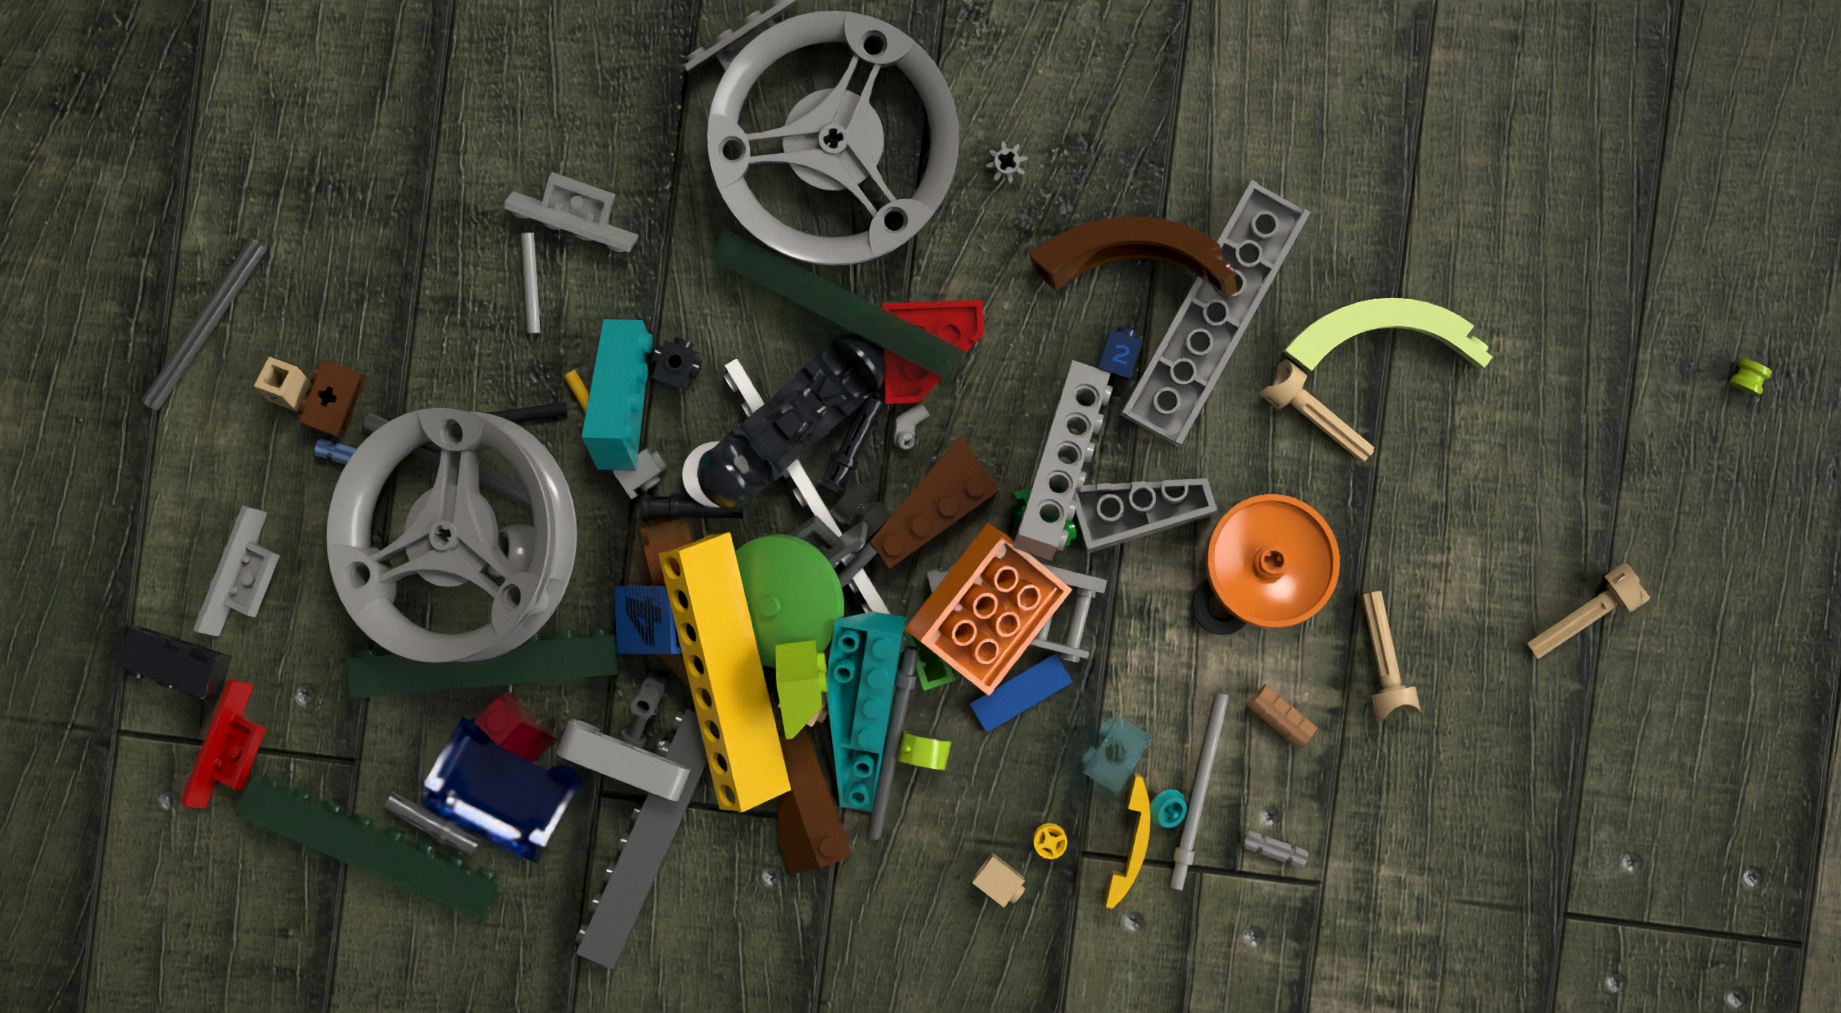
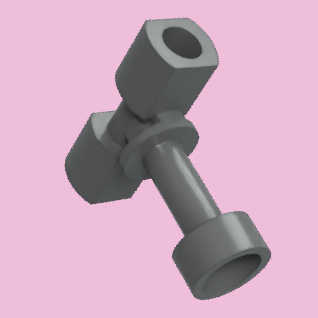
M654 669L648 673L631 703V712L635 716L630 729H623L618 740L641 749L644 748L647 739L642 732L648 718L651 715H656L659 710L657 705L669 685V675Z

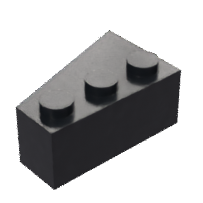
M136 625L128 627L117 666L125 668V674L141 679H145L146 676L156 680L157 684L161 686L180 689L192 696L209 699L211 696L221 694L232 655Z

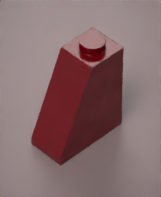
M510 692L497 697L474 721L498 746L531 762H534L557 738Z

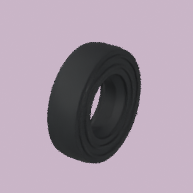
M1208 578L1197 587L1192 599V610L1196 621L1202 628L1217 635H1228L1239 631L1246 625L1245 622L1234 617L1232 614L1226 618H1218L1212 614L1209 603L1214 593Z

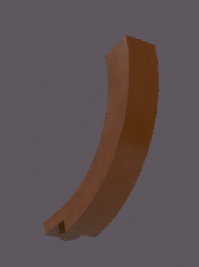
M1124 216L1089 222L1055 236L1029 254L1034 273L1055 291H1058L1070 280L1085 271L1109 262L1126 259L1160 260L1183 267L1203 279L1226 299L1237 291L1234 277L1236 273L1228 262L1222 260L1220 245L1191 227L1160 218Z

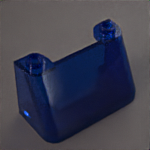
M462 717L423 784L421 802L431 811L448 820H453L458 825L526 860L539 862L582 778L577 776L575 770L566 765L551 767L548 771L490 741L491 738L474 722L476 719L468 720Z

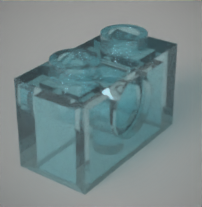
M1116 713L1113 719L1107 717L1098 732L1102 738L1095 748L1091 745L1089 746L1080 763L1084 764L1082 772L1118 794L1153 736ZM1112 743H1118L1123 747V755L1115 761L1109 760L1105 756L1106 748Z

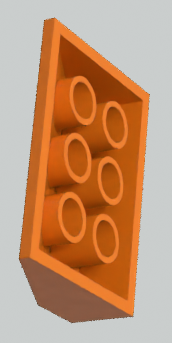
M987 522L904 630L990 696L1072 589L1029 553L1012 548L1014 541Z

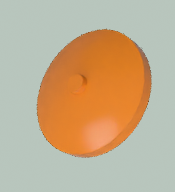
M1265 494L1254 496L1238 503L1220 518L1212 530L1207 543L1205 567L1213 593L1229 613L1252 626L1280 629L1294 626L1309 619L1327 603L1338 581L1340 555L1337 541L1331 528L1316 510L1293 497Z

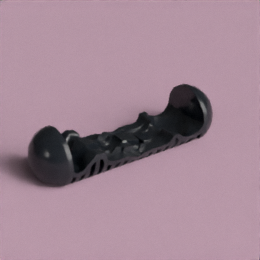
M857 334L835 338L824 351L817 354L773 396L771 401L758 408L744 422L736 425L720 443L702 455L697 469V478L703 494L712 503L725 509H740L749 506L755 496L782 476L783 471L797 460L809 445L822 438L834 426L846 419L862 405L868 396L880 389L886 375V364L878 346L871 340ZM740 455L751 465V469L746 473H742L734 464V460Z

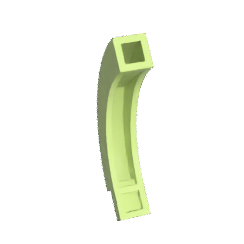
M1403 298L1372 299L1337 309L1307 326L1282 351L1283 354L1305 371L1310 372L1327 353L1346 339L1365 331L1398 328L1417 331L1443 342L1477 369L1485 368L1493 358L1486 352L1488 346L1474 336L1471 339L1466 337L1474 327L1473 324L1445 308L1428 302Z

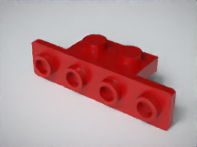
M233 679L227 681L221 693V699L214 717L209 724V730L202 748L197 755L189 781L185 785L180 801L182 805L206 808L216 781L233 789H243L266 727L242 716L251 695L253 684Z

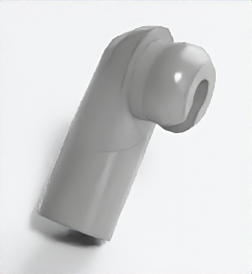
M922 402L907 410L895 420L893 440L895 445L902 450H909L914 446L916 424L930 416Z

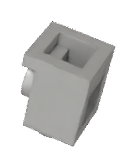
M645 449L638 454L637 471L614 470L613 473L630 498L636 499L640 496L637 489L641 487L645 492L659 483L661 480L658 475L664 472L668 466L658 451L652 454L649 449Z

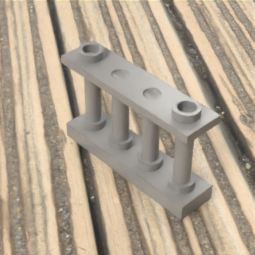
M1042 564L1065 584L1076 586V593L1079 595L1066 645L1047 641L1052 616L1030 645L1061 652L1059 658L1079 663L1080 657L1088 659L1089 651L1080 649L1079 646L1091 598H1095L1096 592H1105L1107 580Z

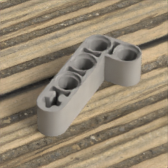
M576 719L568 721L556 751L558 756L673 801H679L691 770L680 763L603 734L599 728Z

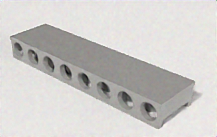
M1254 180L1248 182L1216 240L1220 245L1222 260L1228 262L1236 273L1234 277L1237 291L1226 299L1198 276L1195 277L1119 415L1177 447L1183 443L1311 212L1306 209L1303 210L1265 189Z

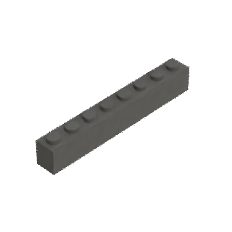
M690 706L685 713L678 712L671 728L676 731L672 743L665 741L659 756L691 769L679 801L669 800L649 792L644 804L637 803L630 818V821L635 823L630 835L624 832L616 849L617 852L621 853L616 865L610 863L602 881L607 883L603 895L596 893L588 912L594 914L589 926L582 924L574 941L580 944L576 954L611 970L614 969L708 763L696 709ZM711 721V733L718 739L720 737L718 727Z

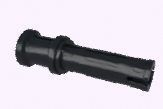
M870 396L864 400L839 451L831 453L830 458L832 461L824 477L818 479V484L844 496L846 491L843 488L851 472L856 471L858 468L856 459L881 409L884 407L882 402Z
M643 493L642 495L643 522H648L649 519H670L671 522L680 521V518L743 519L744 508L725 509L722 507H707L699 504L693 498L680 497L677 493H671L670 496H650L649 493Z

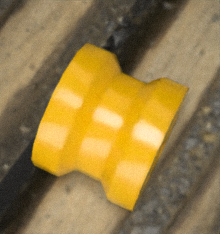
M1045 823L1034 832L1033 843L1035 850L1040 856L1054 859L1061 856L1066 850L1067 838L1060 826L1054 823Z

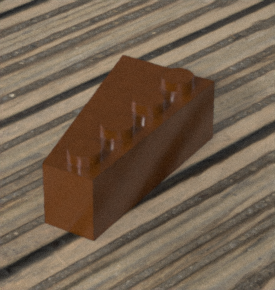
M959 436L870 541L889 569L999 491L961 436Z

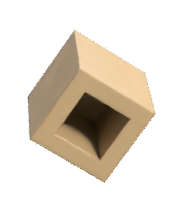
M269 357L254 387L269 402L297 412L311 382L298 367Z
M994 853L990 854L972 877V883L1002 907H1005L1009 901L1014 904L1025 890L1022 886L1025 882L1024 877Z

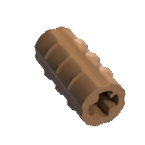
M1267 684L1257 691L1247 705L1260 719L1268 723L1272 729H1275L1297 749H1301L1317 730L1316 725Z

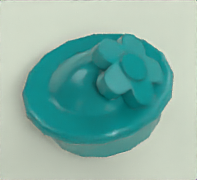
M1168 789L1154 796L1155 798L1150 805L1151 822L1156 826L1167 828L1178 825L1185 817L1187 811L1183 794L1178 790Z

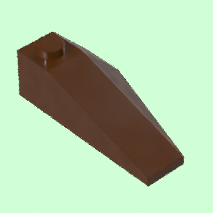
M807 727L802 728L793 739H786L785 735L780 736L779 741L791 790L777 796L778 844L789 874L793 875L822 868L851 857L853 852Z

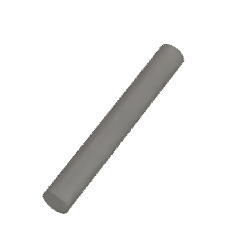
M521 233L527 334L541 333L534 233Z

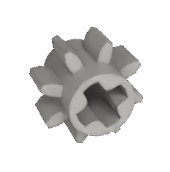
M1002 141L1001 150L998 153L995 150H989L990 156L995 158V160L988 163L986 169H995L997 173L995 174L994 181L999 180L1002 176L1007 177L1008 183L1012 184V175L1017 173L1020 176H1024L1025 172L1019 168V164L1025 163L1028 158L1026 156L1019 157L1017 154L1020 145L1017 144L1013 149H1009L1006 143ZM1010 155L1013 157L1012 164L1015 168L1007 167L1004 171L1000 168L1001 161L999 158L1006 159Z

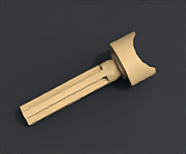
M1288 359L1280 362L1277 365L1273 385L1268 386L1258 394L1278 410L1291 403L1292 406L1361 463L1365 462L1374 452V447L1311 394L1302 389L1307 378L1303 371Z
M1627 563L1621 564L1604 576L1608 583L1607 591L1602 592L1527 643L1538 659L1616 608L1618 604L1621 607L1624 606L1631 613L1650 599V596L1639 584L1640 579Z
M1375 591L1363 594V604L1380 681L1383 690H1379V694L1371 695L1376 721L1386 719L1387 715L1395 708L1406 710L1411 714L1421 712L1416 687L1406 688V685L1401 686L1400 673L1382 592Z

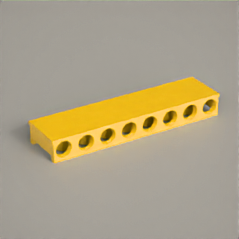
M726 532L723 534L706 535L703 539L671 551L658 553L719 809L734 810L742 813L790 791L791 788L731 534ZM672 557L679 564L680 576L676 575L671 568ZM680 590L687 597L688 609L684 608L679 601ZM688 623L695 630L696 641L691 640L687 634L686 627ZM695 656L702 661L704 674H701L696 669L694 664ZM703 688L710 694L712 706H708L704 702L702 697ZM711 721L718 727L720 734L718 739L711 733ZM719 753L726 760L727 771L723 770L718 763L717 757ZM726 785L734 793L735 800L732 802L726 796Z

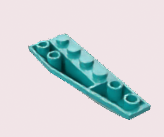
M873 611L835 620L826 679L840 807L872 812L906 617Z

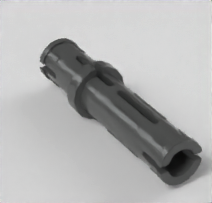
M395 791L392 792V795L389 796L384 805V811L431 835L438 840V844L442 846L446 844L470 859L481 843L480 838L457 827V823L453 820L446 821Z

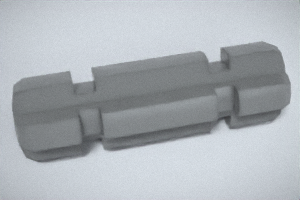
M1253 831L1246 833L1243 840L1245 849L1254 852L1259 850V853L1285 863L1290 861L1291 865L1299 868L1305 866L1308 859V852L1296 846L1291 848L1290 844L1267 836L1262 838L1261 834Z

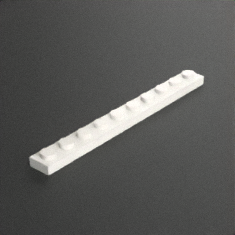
M735 359L725 365L729 373L725 374L724 377L733 392L740 390L746 401L741 406L749 417L758 408L763 406L764 402L739 360ZM795 460L783 471V476L785 479L790 476L793 478L797 485L793 492L801 506L809 505L814 515H817L840 537L842 535L841 530L799 460ZM849 553L840 560L839 564L843 562L846 566L856 555ZM862 568L848 584L854 594L860 591L865 598L866 603L861 605L865 613L874 611L890 614L865 570ZM904 636L901 652L905 650L906 646H909Z

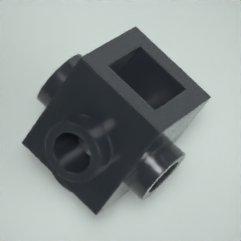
M675 337L673 343L665 340L663 346L658 345L651 364L656 365L652 378L686 391L690 378L696 380L702 366V361L698 360L700 353L692 350L694 343ZM676 357H680L682 360L678 368H674L672 365L673 359Z

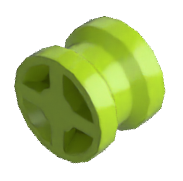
M1741 358L1738 363L1740 369L1737 375L1731 377L1729 383L1748 394L1759 397L1763 392L1762 384L1764 380L1770 378L1772 371L1755 361Z

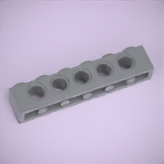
M1072 360L1012 548L1051 561L1056 549L1063 551L1069 531L1063 530L1066 520L1072 521L1078 504L1072 498L1075 491L1081 492L1087 474L1081 471L1083 462H1090L1095 448V444L1091 443L1090 439L1092 433H1099L1104 415L1099 414L1101 404L1107 406L1113 389L1112 386L1107 385L1110 372ZM1077 400H1083L1087 402L1089 406H1082L1077 402ZM1068 429H1076L1081 435H1074ZM1059 457L1068 458L1072 464L1063 463ZM1049 486H1057L1063 493H1056ZM1040 516H1050L1054 522H1045Z

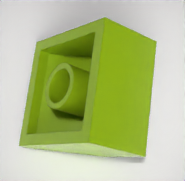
M816 640L775 645L776 684L786 739H793L822 707V693L828 692L825 653H818Z

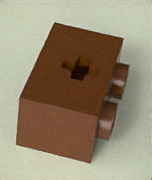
M323 359L321 365L317 364L312 372L310 382L313 383L310 395H305L300 403L298 413L302 416L299 422L334 436L344 437L367 375ZM325 392H332L337 397L336 401L328 403V399L324 398Z

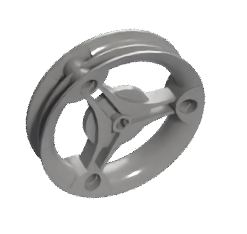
M818 11L795 16L770 27L748 43L734 58L725 71L711 104L707 131L708 154L715 182L724 201L743 227L756 239L782 255L798 261L829 266L850 265L875 259L895 250L912 238L930 220L942 203L955 172L959 150V123L954 100L944 76L926 51L912 38L896 27L868 15L846 11ZM869 38H877L882 42L883 50L877 55H870L864 49L865 41ZM825 42L846 43L853 57L836 88L819 90L804 97L792 109L785 126L761 133H744L743 129L738 125L739 114L750 88L765 69L785 54L801 47ZM858 61L873 66L861 96L846 90ZM894 65L908 77L919 93L927 113L930 128V152L923 178L911 199L896 200L887 188L877 169L884 147V133L878 114L869 104L872 87L880 67L886 68ZM830 131H837V136L841 134L843 137V141L838 142V146L835 149L830 148V143L827 145L824 143V139L829 137ZM783 138L784 153L751 156L749 142ZM736 142L741 145L742 154L738 159L728 160L725 158L723 149L728 143ZM786 163L790 165L798 177L813 187L829 191L847 189L864 205L872 216L873 220L869 231L843 237H825L808 234L784 224L760 204L748 187L744 176L749 169V165ZM869 176L889 201L878 212L858 187V184ZM890 212H897L903 218V226L897 231L889 230L884 224V218Z
M451 408L421 409L406 413L381 426L357 448L340 475L330 503L326 535L327 554L334 585L347 612L367 636L380 646L402 657L421 662L481 661L505 654L522 645L547 622L560 603L568 586L576 555L577 523L574 503L563 472L553 456L535 436L523 427L505 418L482 412H467ZM433 441L442 448L434 487L425 492L412 506L406 520L404 534L381 551L371 547L373 512L387 478L406 456L422 445ZM493 449L509 463L522 482L529 499L534 523V544L528 572L518 571L498 547V525L495 514L486 499L480 495L481 452ZM407 553L409 562L393 569L390 560ZM489 566H492L506 579L502 585L486 572ZM418 573L426 581L442 587H459L473 582L486 590L494 598L491 613L492 621L476 630L458 634L436 633L423 629L407 619L393 605L396 595V581Z

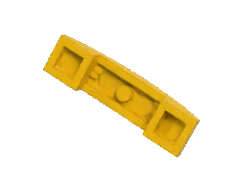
M1133 773L1126 806L1128 809L1138 811L1125 872L1111 870L1104 904L1107 908L1111 909L1121 901L1134 883L1148 846L1150 833L1149 798L1142 776Z

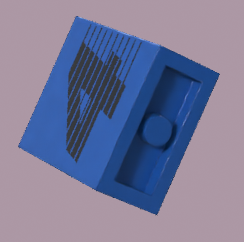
M629 585L614 587L617 654L682 653L666 586ZM680 590L679 601L684 608L688 609L687 597ZM688 623L686 627L687 634L691 640L696 641L695 630Z

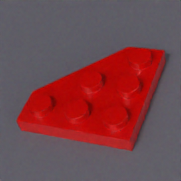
M983 300L882 303L884 360L886 364V404L920 403L984 334Z

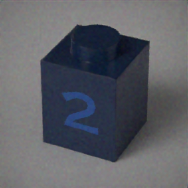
M1118 326L1117 332L1110 330L1097 368L1110 372L1111 375L1129 380L1143 340L1136 338L1137 332Z

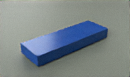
M1054 653L996 687L990 696L984 694L970 702V705L987 733L1071 684L1073 681L1057 654Z

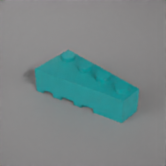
M603 320L582 432V439L597 469L637 471L645 383L648 376V354L652 352L653 348L652 334L647 332L643 320Z

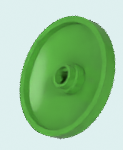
M784 534L762 536L737 549L735 555L761 664L776 668L775 645L816 640L818 653H825L831 647L835 620L844 616L842 587L835 570L827 558L808 542Z

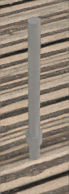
M1216 692L1180 846L1175 848L1173 861L1176 862L1170 887L1183 890L1188 866L1193 864L1195 851H1192L1227 708L1229 699L1227 694Z

